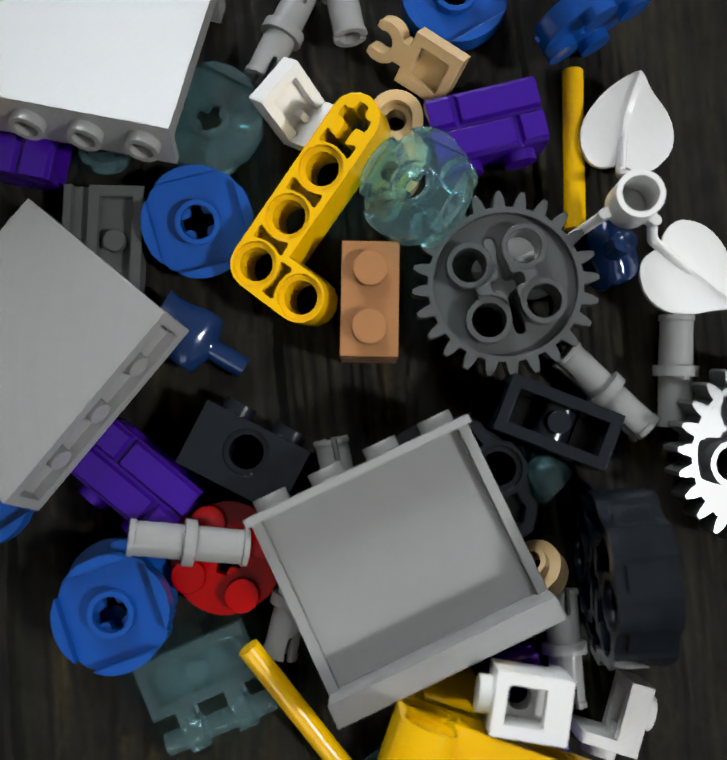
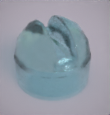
M548 455L537 456L528 462L527 476L530 482L531 494L543 505L559 492L573 474V471L556 457Z

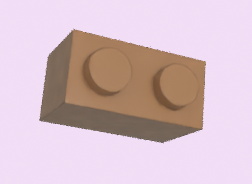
M342 241L340 359L342 363L397 362L399 344L400 241Z

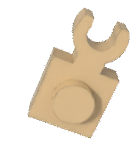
M388 15L381 19L378 27L390 34L392 47H387L377 40L368 46L366 50L368 55L379 63L394 62L399 65L400 68L394 81L423 100L428 101L449 96L471 56L426 27L417 31L413 38L410 36L407 25L400 18Z

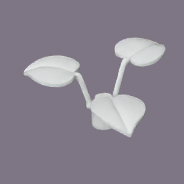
M641 70L635 71L610 86L595 101L582 122L579 133V145L585 161L597 169L615 167V176L620 180L607 194L605 208H602L597 214L571 232L582 229L584 236L607 220L623 229H634L644 224L646 225L647 243L654 249L639 264L638 280L646 299L654 307L669 314L694 315L727 310V250L713 231L696 221L682 219L672 223L664 231L661 240L658 237V225L661 224L662 218L657 212L665 202L666 188L662 179L652 171L669 156L673 148L674 130L667 110L652 91L645 74ZM521 237L508 240V252L513 259L522 263L533 261L535 255L534 248L528 240ZM485 239L483 242L485 249L491 255L498 271V279L491 285L494 293L503 291L507 298H509V294L516 288V283L513 279L504 281L499 271L494 243L491 239ZM475 260L471 268L472 276L476 281L481 279L482 275L481 265L477 260ZM539 289L530 290L527 300L544 298L549 294Z

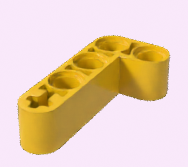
M361 92L348 93L340 97L333 104L235 247L230 258V270L238 284L280 316L293 323L306 326H320L327 323L336 312L338 297L335 289L328 281L305 264L390 141L391 129L389 123L377 103L370 96ZM357 121L364 125L368 122L370 123L369 128L365 132L359 129L352 131V127ZM340 143L348 151L350 149L353 152L349 158L338 149L337 146ZM329 163H338L339 172L336 179L326 186H318L317 176L319 171ZM297 209H304L305 222L298 232L288 234L286 230L288 216ZM270 254L272 270L265 279L258 281L255 275V265L262 256ZM313 285L317 292V302L310 312L302 314L297 306V297L303 288Z
M406 697L398 700L395 704L377 760L591 759L554 746L489 736L483 721L417 698Z

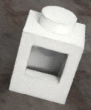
M491 658L489 674L480 672L477 674L473 695L474 712L483 713L482 721L489 736L567 748L576 681L562 666L550 665L546 667ZM512 686L527 688V696L523 701L512 703L507 700L509 689Z

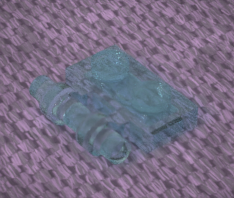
M242 618L157 654L143 666L133 671L153 723L174 714L178 719L180 727L164 734L165 747L170 756H174L187 749H191L194 753L211 746L214 737L237 727L241 731L247 730L260 723L259 717L278 709V704L266 689L251 695L245 687L244 683L256 678V676L239 656L240 650L251 641ZM224 693L229 706L206 716L200 712L198 703Z

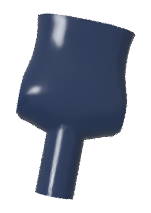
M607 220L587 233V238L580 245V251L594 250L595 255L582 265L583 271L600 274V279L590 284L593 288L601 291L613 288L615 285L633 279L639 272V259L636 251L638 239L633 231L620 228L610 220Z
M171 290L161 308L190 331L168 358L190 372L195 371L204 362L209 360L238 378L245 369L249 359L220 341L224 325L223 319L205 308L187 302Z

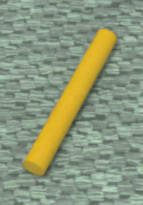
M568 67L561 71L564 212L568 214L564 224V231L571 232L586 221L585 159L579 145V133L584 120L583 68Z
M257 639L247 643L240 650L239 656L322 760H352Z

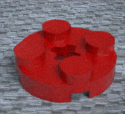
M225 500L202 506L188 518L198 519V525L243 530L245 528L243 520L257 512L254 505L248 502ZM252 527L248 528L251 529V548L247 566H231L226 572L218 568L219 563L194 561L192 567H184L179 565V560L170 559L173 586L191 604L211 614L232 615L247 613L270 595L277 581Z

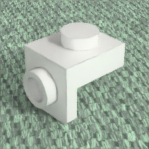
M287 57L282 58L248 97L281 142L299 151L303 150L333 106V104L324 101L299 62Z
M616 670L602 723L574 714L571 716L570 730L578 741L581 742L580 747L587 753L605 760H615L616 753L637 760L644 733L652 729L656 720L658 709L655 697L656 689L638 674L625 670Z

